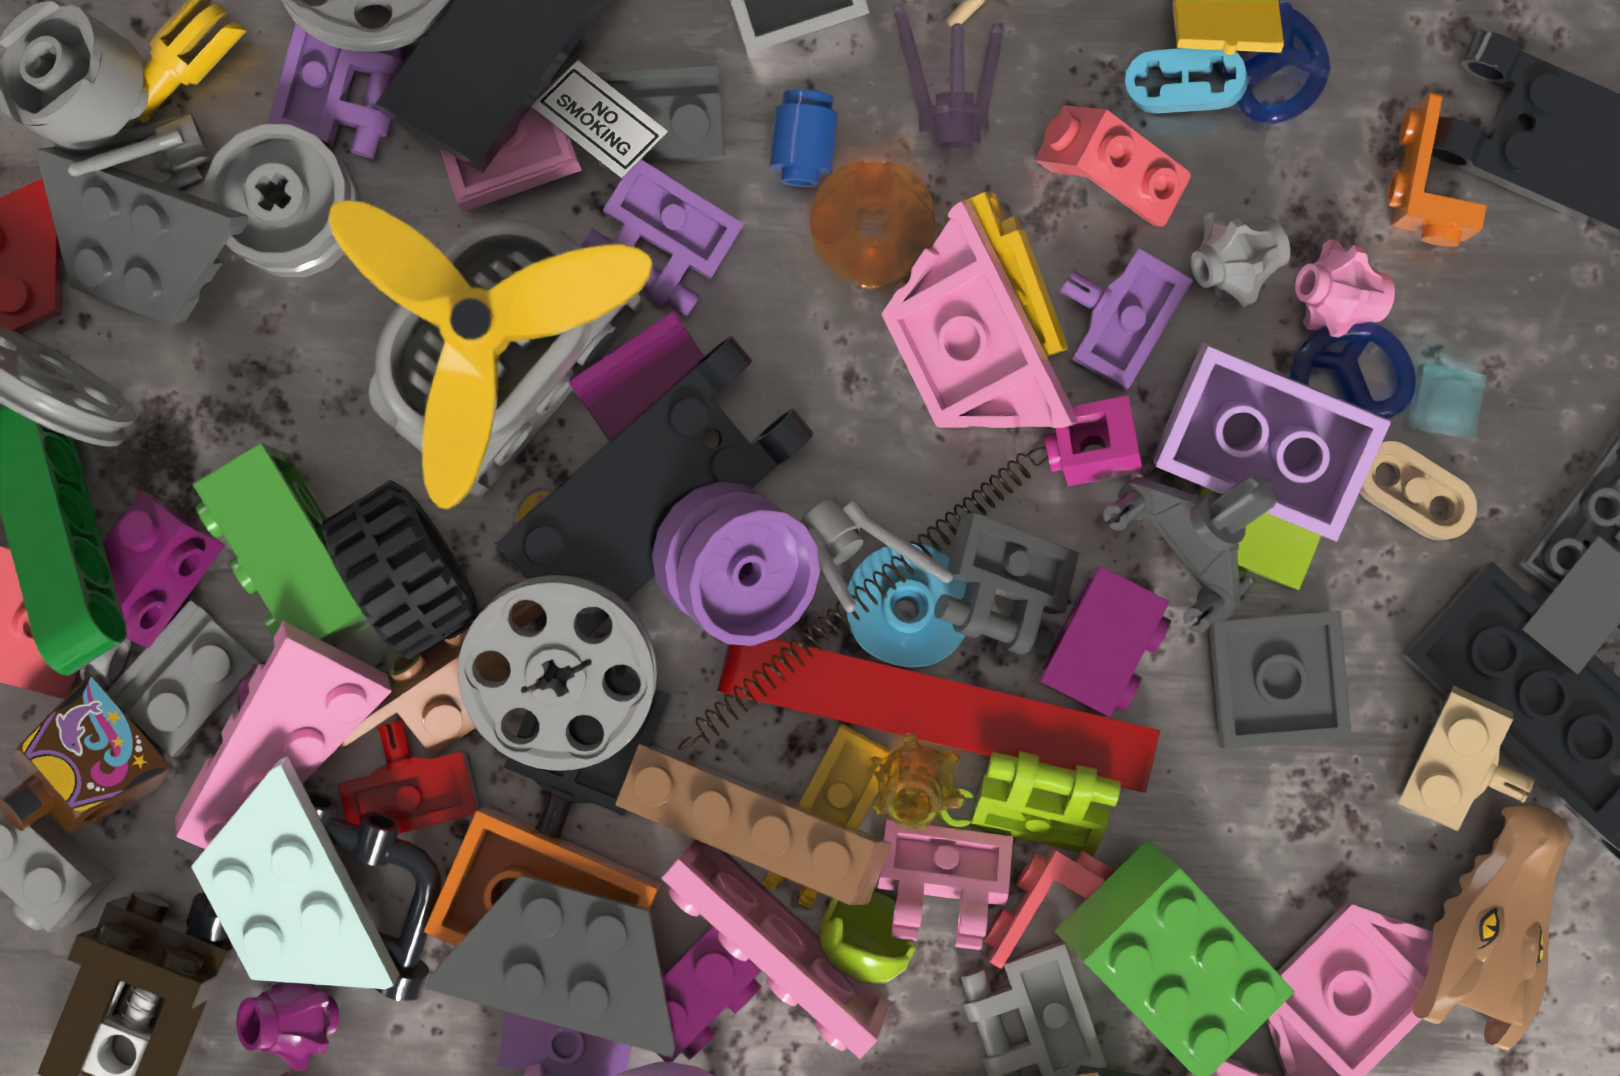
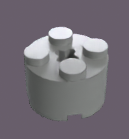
M54 1L37 3L20 13L7 26L0 38V45L5 48L0 61V111L64 149L79 155H86L92 152L96 147L114 137L128 120L140 116L148 104V90L143 86L142 61L134 45L73 4L58 5Z

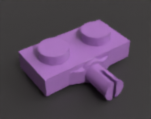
M1140 248L1135 251L1122 275L1109 284L1106 289L1073 269L1060 293L1066 294L1093 311L1090 315L1088 332L1071 360L1123 391H1127L1193 280Z

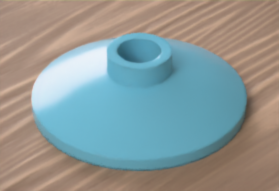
M912 544L913 546L922 551V549L919 546ZM922 544L938 564L946 569L948 568L950 557L943 552H938L933 547ZM889 546L882 547L871 553L859 564L853 573L848 585L849 592L855 596V586L864 588V579L873 580L874 571L882 573V564L891 565V557H900V554ZM904 557L905 561L914 570L915 575H912L902 562L894 559V565L904 576L906 583L902 582L892 569L885 566L886 575L896 585L897 590L892 589L885 578L875 574L878 584L887 593V598L880 593L874 584L866 581L867 588L878 601V605H875L865 592L857 589L858 596L868 607L869 613L865 612L855 599L856 609L854 611L859 615L860 620H857L851 612L846 610L845 612L854 638L868 654L890 666L916 669L942 661L953 653L966 635L954 631L952 623L936 618L934 609L938 598L943 594L962 599L967 583L954 578L949 583H944ZM900 601L913 603L917 609V617L909 621L899 618L895 612V604Z

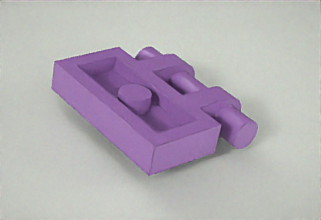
M357 20L361 26L365 27L362 21ZM295 23L267 124H291L316 135L326 146L332 148L339 124L355 128L350 152L362 157L374 158L380 136H387L391 118L381 113L376 102L406 63L402 60L405 46L381 52L344 50L319 41ZM354 70L370 74L362 106L346 102Z
M641 159L621 179L602 210V213L623 225L615 240L612 241L592 228L581 246L584 249L602 245H627L634 247L641 236L672 256L663 272L653 266L650 278L642 289L649 293L646 299L662 309L667 304L688 317L700 295L679 281L688 267L711 279L744 223Z

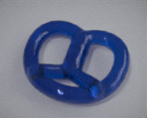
M1288 2L1279 4L1284 39L1282 52H1260L1244 62L1248 76L1247 89L1242 98L1236 103L1247 118L1260 124H1281L1294 119L1309 109L1323 92L1331 70L1328 49L1320 32L1306 16L1293 9L1292 5ZM1293 32L1302 41L1307 52L1294 47ZM1224 63L1213 64V69L1226 81L1236 79V74L1227 73ZM1288 65L1310 73L1302 89L1292 98L1281 104L1273 106L1264 105L1253 94L1252 88L1255 84Z
M1371 321L1353 325L1346 334L1339 338L1330 336L1329 329L1326 326L1311 335L1293 356L1294 360L1290 370V378L1309 385L1311 368L1333 370L1345 401L1377 413L1386 419L1403 412L1411 403L1416 391L1415 368L1406 348L1392 332ZM1350 339L1341 352L1323 351L1337 342ZM1370 342L1377 345L1387 355L1396 374L1397 385L1395 392L1391 397L1381 401H1375L1372 398L1358 363L1359 356Z

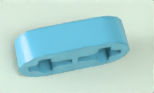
M1179 48L1145 52L1132 60L1125 76L1126 89L1134 104L1145 112L1157 114L1217 110L1231 107L1242 98L1248 83L1244 61L1237 52L1233 55H1227L1223 50ZM1224 63L1227 73L1236 74V79L1225 82L1224 92L1213 93L1209 82H1191V77L1212 74L1213 64ZM1159 67L1165 78H1182V83L1161 86L1160 96L1150 97L1146 87L1138 86V81L1149 78L1150 68Z

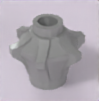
M1217 211L1208 213L1203 217L1205 226L1203 242L1200 246H1197V251L1191 256L1193 275L1202 287H1214V293L1220 300L1232 295L1240 302L1242 307L1249 306L1257 301L1264 281L1277 268L1288 263L1290 259V243L1287 234L1280 223L1272 218L1254 221L1242 220L1239 217L1232 219Z

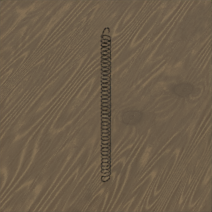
M1046 447L1035 448L1027 455L1017 453L1016 461H1008L1007 468H999L998 476H990V483H981V491L973 490L972 498L964 497L963 505L955 504L954 513L946 512L945 520L937 519L936 527L929 526L927 528V535L919 534L918 542L910 541V544L919 546L925 554L933 558L930 552L922 545L920 538L923 536L930 540L938 552L942 553L941 547L932 539L929 530L937 531L947 545H951V541L940 530L938 523L941 521L948 525L951 532L956 536L957 530L949 523L947 515H953L959 522L960 517L956 510L957 507H961L966 513H972L966 506L965 501L967 499L974 502L982 515L987 516L986 510L976 501L974 493L982 494L986 502L992 508H996L993 500L985 494L983 486L988 485L991 487L995 495L1001 501H1004L1003 494L993 485L992 478L999 479L1004 488L1013 494L1012 487L1002 478L1001 471H1007L1013 481L1018 486H1022L1021 480L1011 471L1010 463L1018 465L1022 474L1027 479H1031L1030 473L1019 463L1018 457L1024 456L1033 465L1038 467L1048 459V454L1038 464L1029 455L1037 450L1046 449ZM901 554L900 557H891V565L882 564V573L874 571L873 580L864 579V588L855 586V596L852 595V597L861 605L865 612L869 613V609L859 598L857 589L865 592L872 602L878 605L876 598L869 592L866 581L874 584L884 597L887 598L888 596L878 584L875 574L885 578L891 588L897 590L896 585L886 575L885 566L892 569L898 578L906 583L904 576L896 569L893 562L894 559L902 562L906 569L912 575H915L914 570ZM836 602L837 611L833 609L827 610L828 619L821 616L818 617V626L809 624V634L800 632V642L794 639L790 640L791 650L781 647L780 653L782 658L772 655V665L762 663L763 673L753 670L752 676L754 681L744 678L743 686L745 689L740 686H734L735 697L731 694H724L726 705L715 701L714 706L717 713L706 709L705 716L707 721L701 717H696L695 722L701 735L682 747L684 743L692 738L688 736L679 744L678 750L687 749L701 737L710 744L698 720L705 723L717 736H720V733L710 720L708 712L718 718L726 728H729L717 704L725 708L736 720H739L731 708L727 696L748 713V709L739 698L736 688L746 694L755 705H758L745 681L750 682L764 697H767V694L758 683L755 673L762 676L773 689H776L764 665L771 668L786 682L785 677L780 673L774 662V657L784 663L795 674V670L786 660L783 650L793 655L804 666L805 664L797 655L792 642L802 647L810 658L814 659V655L808 650L802 639V634L811 639L819 650L823 651V647L815 639L811 627L820 631L828 642L832 643V639L824 631L820 619L830 624L838 635H842L841 631L833 623L829 612L835 613L848 628H851L850 623L843 617L839 609L841 602ZM855 611L851 612L857 620H860L859 615Z

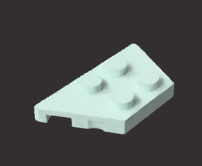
M288 756L278 760L191 866L251 980L387 989L394 986L400 974Z

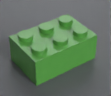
M259 443L193 484L202 499L200 503L195 505L199 517L215 538L222 535L226 538L236 555L229 563L238 581L248 593L252 594L258 591L270 611L263 619L273 638L282 622L285 621L335 647L371 625L343 583L326 549L322 522L328 517L288 453Z
M1149 840L1141 845L1055 930L1058 936L1194 1076H1210L1295 993L1288 983L1185 872Z

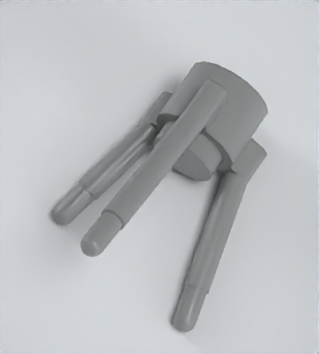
M189 113L178 118L175 114L157 122L122 128L114 137L98 147L140 139L146 140L73 163L68 167V172L72 176H79L151 154L161 173L171 169L175 173L162 184L178 190L187 184L202 179L203 176L198 166L212 161V158L193 115Z
M829 498L813 507L800 521L806 526L818 549L819 566L847 612H853L856 609V602L848 590L850 579L855 571L848 560L863 545V540L858 535L860 528L940 581L949 583L953 578L952 573L938 564L933 558L870 517L856 500L851 501L843 508L836 498Z

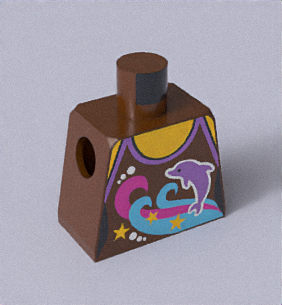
M91 674L16 748L10 766L22 783L0 798V810L6 819L20 831H23L43 815L49 813L65 832L73 833L155 791L161 786L171 766Z

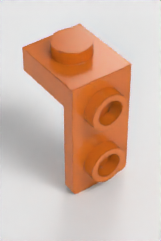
M1429 92L1416 104L1415 108L1408 107L1404 114L1399 132V144L1407 146L1403 169L1396 168L1391 177L1387 193V206L1395 207L1391 226L1422 232L1421 240L1432 245L1456 247L1459 246L1460 241H1466L1482 231L1487 205L1424 192L1443 94Z

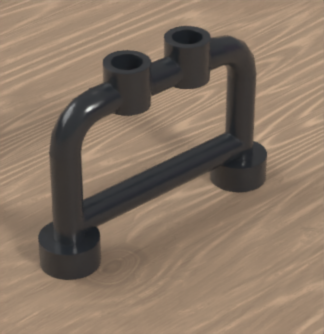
M307 791L306 793L333 845L351 850L353 856L363 863L375 866H383L390 863L408 870L414 877L416 883L415 891L400 937L378 931L400 975L394 986L387 989L375 988V990L383 996L397 1001L408 1002L419 999L429 974L428 966L420 959L428 935L424 933V930L441 892L442 879L436 862L424 849L411 842L397 838L401 825L394 817L380 812H367L363 814L359 826L335 818L338 803L335 799L320 792ZM205 892L195 895L186 921L188 929L195 935L207 940H230Z

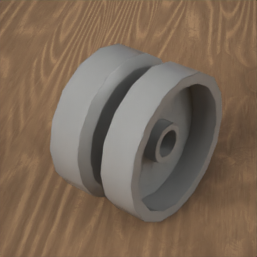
M291 124L258 125L236 134L216 153L205 177V200L248 215L247 225L243 232L231 235L226 245L254 267L277 277H308L330 268L345 254L332 234L329 222L330 207L336 202L346 200L361 202V196L352 173L316 135ZM290 196L289 204L281 209L279 207L280 201L284 197Z

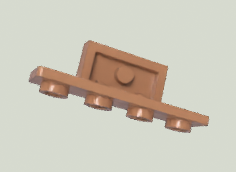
M518 577L509 581L497 592V594H499L506 588L526 579L524 577ZM526 599L515 603L512 606L511 614L516 625L522 628L543 614L545 610L539 603ZM486 605L478 609L477 614H479ZM475 619L411 659L399 655L392 662L388 671L385 672L388 674L392 692L341 745L343 747L349 745L396 712L432 757L475 729L476 727L464 707L458 683L460 651L466 634ZM493 650L484 651L476 657V669L486 680L496 682L509 677L511 672L510 663L501 653Z

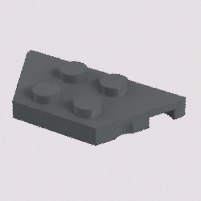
M59 147L39 148L37 159L70 288L167 325L185 322L199 301L202 286L213 279L223 263L217 256L231 235L243 232L247 225L248 215L112 166L83 175L72 176L68 172V167L73 163L89 158Z
M524 873L519 876L430 975L425 989L669 1057L673 1056L676 1046L675 1034L672 1031L665 995L666 988L662 967L659 964L656 936L650 908Z

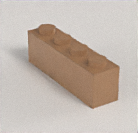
M638 745L615 804L618 807L849 905L869 904L892 845L891 842L674 752L648 745Z

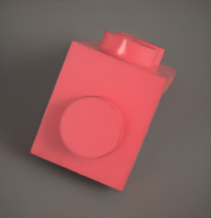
M1063 105L1060 113L1048 124L1044 133V143L1034 159L1052 173L1087 177L1150 224L1160 227L1166 225L1191 177L1187 169L1107 109Z
M1052 846L1049 847L1044 857L1035 852L1017 880L1016 886L1024 891L1011 912L1001 908L984 936L983 941L990 945L986 953L988 961L1000 969L1004 966L1054 880L1087 899L1115 870L1084 851H1081L1076 861Z

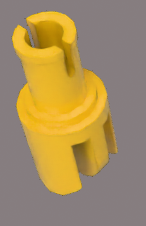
M185 0L148 41L151 46L149 52L152 57L143 66V86L148 90L149 98L144 112L137 119L147 123L151 119V115L181 83L185 85L190 83L198 85L247 32L238 21L227 25L230 14L220 3L209 6L211 0Z

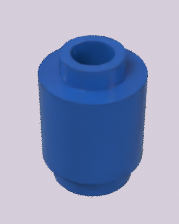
M793 89L783 92L782 104L775 107L769 165L771 170L781 173L782 183L798 187H816L819 184V177L832 175L838 113L832 110L833 96L824 92L805 89Z

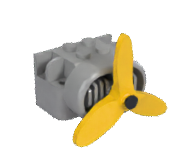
M346 200L336 202L330 207L329 222L332 234L342 250L366 278L399 304L387 320L379 337L375 358L376 372L369 384V399L366 403L384 421L392 426L397 433L422 453L424 483L430 498L440 508L449 509L459 504L468 493L484 499L574 392L568 382L601 360L642 311L644 305L638 292L641 291L651 275L653 265L649 255L638 248L627 245H602L584 249L564 231L558 230L548 220L529 210L510 215L505 220L493 221L472 228L458 237L442 253L412 227L372 205Z

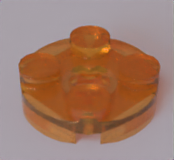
M865 160L850 162L829 175L815 195L810 217L813 248L822 264L833 275L846 283L858 285L860 288L867 290L899 283L911 275V269L924 249L931 248L936 228L933 199L920 178L900 164L886 161V163L877 161L865 163ZM866 209L870 214L874 215L883 210L889 217L884 223L885 231L888 234L881 239L874 235H870L865 239L859 235L857 231L862 224L857 216L859 212Z

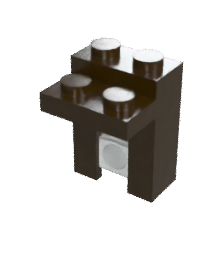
M132 892L130 898L122 897L107 902L97 927L77 934L67 960L80 964L81 967L37 1074L41 1076H189L238 956L231 941H212L195 935L188 929L185 920L166 913L169 904L144 893ZM132 985V997L126 999L128 1007L121 1011L122 1016H120L118 1013L129 986ZM159 997H162L166 1000L153 1029L149 1022L151 1017H156L153 1012L156 1005H161L158 1000ZM115 1035H123L133 1042L136 1049V1059L133 1065H125L114 1056L112 1042Z

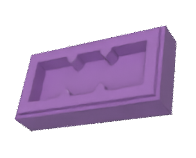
M506 1011L498 1066L525 1070V1067L540 1063L547 1074L561 1076H615L628 1070L632 1046Z

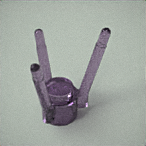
M897 9L895 11V20L919 110V132L930 133V146L936 148L979 146L981 144V132L989 131L988 109L1001 50L1004 25L1001 22H995L992 25L975 104L974 94L964 91V28L960 23L952 25L950 91L937 93L936 105L932 106L907 13L904 9Z

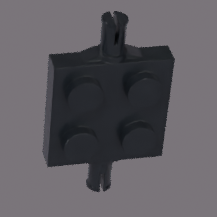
M549 660V666L539 680L557 678L562 686H567L566 682L569 675L577 666L559 668L554 660ZM623 664L614 665L605 672V682L609 689L622 696L631 695L641 687V682L630 671H627L628 666ZM655 688L647 716L635 736L620 751L597 764L575 770H546L525 765L508 757L504 766L505 769L533 779L546 792L550 793L535 829L543 833L547 832L554 812L557 810L548 835L561 838V833L573 802L594 803L624 815L626 810L615 804L639 744L652 746L672 695ZM529 710L526 711L517 733L519 738H529L539 732L538 719ZM579 715L569 721L570 735L581 744H596L604 737L603 726L592 716Z

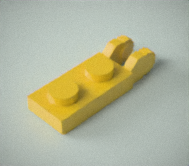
M841 723L798 804L859 829L898 753ZM768 870L762 884L775 890L777 885L782 884L785 877ZM802 885L798 892L799 899L797 903L810 909L819 892Z

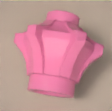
M1328 240L1323 243L1322 252L1317 262L1314 264L1309 263L1302 267L1295 283V292L1298 299L1306 304V314L1303 320L1306 329L1316 331L1327 326L1330 336L1338 338L1346 334L1355 324L1377 323L1383 320L1390 312L1395 297V287L1392 278L1369 264L1367 253L1363 247L1353 245L1346 252L1341 244L1335 240Z

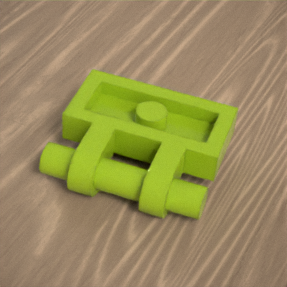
M992 751L987 775H984L973 805L970 827L1080 853L1084 851L1094 856L1108 827L1110 807L1117 804L1121 781L1097 776V769L1078 764L1074 770L1041 763L1039 762V755L1019 751L1017 757Z

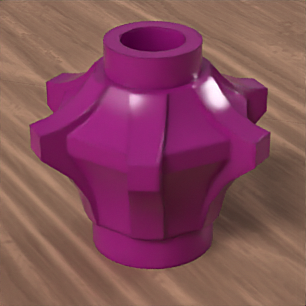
M280 982L273 985L272 989L262 992L258 997L246 998L241 1002L236 1017L238 1037L243 1047L248 1051L261 1050L264 1053L275 1054L281 1057L291 1069L297 1071L306 1070L311 1054L327 1052L329 1046L327 1035L333 1034L338 1028L339 1008L332 996L327 995L326 991H318L313 984Z

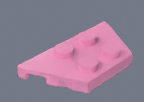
M961 201L957 203L947 216L951 219L931 248L924 249L912 267L908 283L896 291L881 314L936 427L1064 428L1078 423L1079 420L971 202Z
M1346 902L1277 971L1295 991L1266 1020L1284 1076H1366L1421 1020V1018L1413 1014V1004L1428 972L1433 931Z

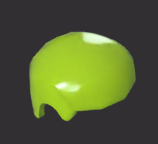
M875 889L869 904L849 905L832 897L822 918L819 935L824 954L828 956L829 962L840 973L859 983L884 984L907 969L916 946L911 944L909 940L891 938L895 906L893 898Z

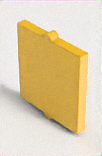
M1172 0L1177 48L1223 50L1227 55H1233L1235 51L1282 52L1284 39L1278 0Z

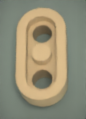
M1396 441L1381 443L1359 492L1363 498L1422 536L1432 540H1447L1461 536L1472 526L1477 515V500L1469 485L1409 446ZM1381 463L1389 465L1394 471L1395 478L1389 487L1381 485L1376 479L1375 472ZM1435 497L1443 499L1448 506V514L1442 521L1435 519L1430 513L1429 506Z

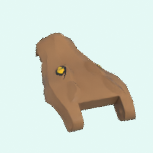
M1534 804L1506 806L1503 808L1501 814L1505 817V826L1500 836L1494 840L1492 852L1486 855H1478L1475 858L1473 870L1470 873L1463 874L1459 879L1462 893L1445 901L1443 906L1445 915L1434 924L1431 956L1426 979L1417 993L1413 1004V1014L1416 1017L1435 1024L1442 1022L1456 1003L1491 1016L1484 1029L1485 1041L1489 1045L1504 1051L1510 1050L1521 1039L1541 1006L1548 976L1549 926L1555 879L1570 841V830L1566 820L1552 810Z

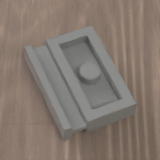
M190 600L164 628L151 647L146 648L109 688L107 693L138 727L171 757L180 755L237 692L239 681L247 674L253 673L252 664L262 662L263 660L219 620L214 619L198 601Z

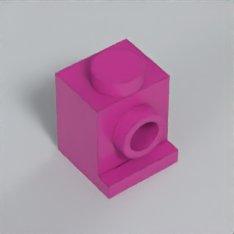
M1129 395L1072 406L1079 422L1069 427L1055 428V433L1045 434L1051 472L1063 470L1068 487L1131 475V479L1144 477ZM1090 445L1104 447L1103 449L1084 452Z

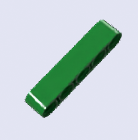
M0 403V512L38 652L53 670L61 675L69 676L126 640V622L74 439L41 425Z

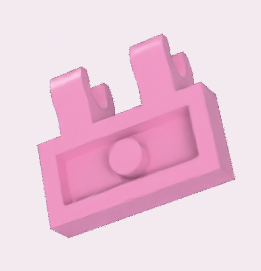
M886 819L883 840L891 842L892 845L880 873L877 888L896 891L891 938L917 941L918 927L920 928L923 896L931 895L960 899L955 947L981 950L982 937L986 934L988 903L1005 906L1009 895L1013 836Z

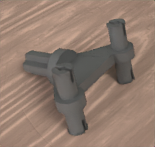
M1156 467L1146 477H1135L1122 486L1118 493V500L1107 506L1104 510V521L1107 522L1117 515L1118 518L1109 527L1113 530L1121 531L1134 519L1142 520L1149 518L1202 586L1198 591L1197 602L1184 612L1183 619L1186 625L1197 617L1198 620L1189 629L1195 633H1203L1215 620L1223 621L1228 619L1239 608L1240 596L1253 585L1251 575L1242 582L1239 581L1248 571L1238 567V543L1245 536L1246 526L1275 506L1277 502L1273 492L1275 485L1269 478L1263 480L1259 475L1252 474L1224 494L1210 492L1201 497L1198 494H1190L1173 488L1175 483L1173 475L1161 482L1160 479L1168 471Z

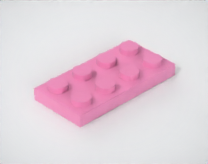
M694 839L661 878L670 886L668 892L673 901L688 914L695 917L701 914L719 931L717 937L720 943L734 957L742 961H747L749 958L768 975L766 978L768 986L782 1001L791 1006H795L797 1003L800 1004L817 1020L815 1026L829 1044L841 1051L848 1048L860 1059L878 1040L891 1002L870 983H859L840 973L829 962L828 956L824 954L820 937L728 853Z

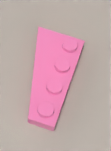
M283 621L273 638L275 648L266 664L260 663L248 684L250 693L238 714H231L222 731L223 742L214 758H209L204 763L174 818L176 837L206 849L278 760L288 756L303 784L392 692L388 674Z

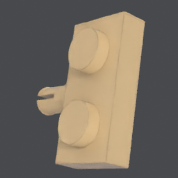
M1453 686L1400 794L1398 804L1458 831L1472 802L1486 790L1487 786L1524 803L1528 797V792L1530 793L1535 778L1526 776L1499 763L1500 745L1513 721L1514 713Z

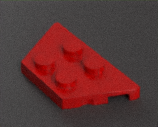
M42 178L0 198V326L20 334L62 314L63 283L59 278V267L63 257Z

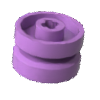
M717 482L693 490L675 504L658 529L652 553L655 580L667 599L683 613L689 615L707 633L726 644L753 646L777 638L795 624L813 599L820 574L817 545L806 526L744 484Z

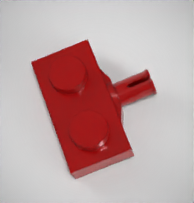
M403 720L377 727L387 764L382 765L369 776L337 784L347 822L360 826L363 814L367 812H380L390 815L399 821L401 827L398 834L474 815L480 809L466 750L437 758L412 757Z

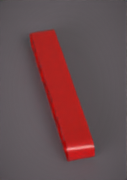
M771 639L753 646L728 644L717 691L735 696L734 686H740L745 689L743 679L749 678L754 681L752 676L753 670L763 673L762 663L772 665V655L782 658L780 649L781 647H786L791 650L790 642ZM792 643L799 658L804 662V666L793 655L783 650L784 656L795 670V674L784 663L774 657V662L780 673L785 677L786 682L766 665H764L765 670L771 681L775 684L776 689H773L762 676L755 673L756 679L767 694V697H764L750 682L745 681L750 693L759 702L991 756L993 751L1017 757L1018 752L1022 751L1039 755V762L1074 770L1078 764L1097 769V776L1121 781L1122 788L1147 793L1161 730L806 646L814 655L813 659L810 658L802 647L795 643ZM736 688L739 697L750 699L741 690Z

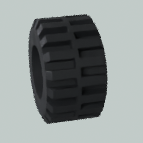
M389 480L322 522L326 549L343 583L379 636L389 647L407 659L413 658L477 618L476 598L461 567L429 516L413 495L403 486L393 480Z

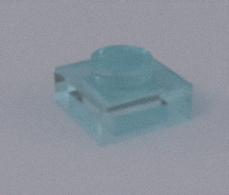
M1429 363L1419 365L1407 427L1463 439L1474 438L1476 436L1487 375Z

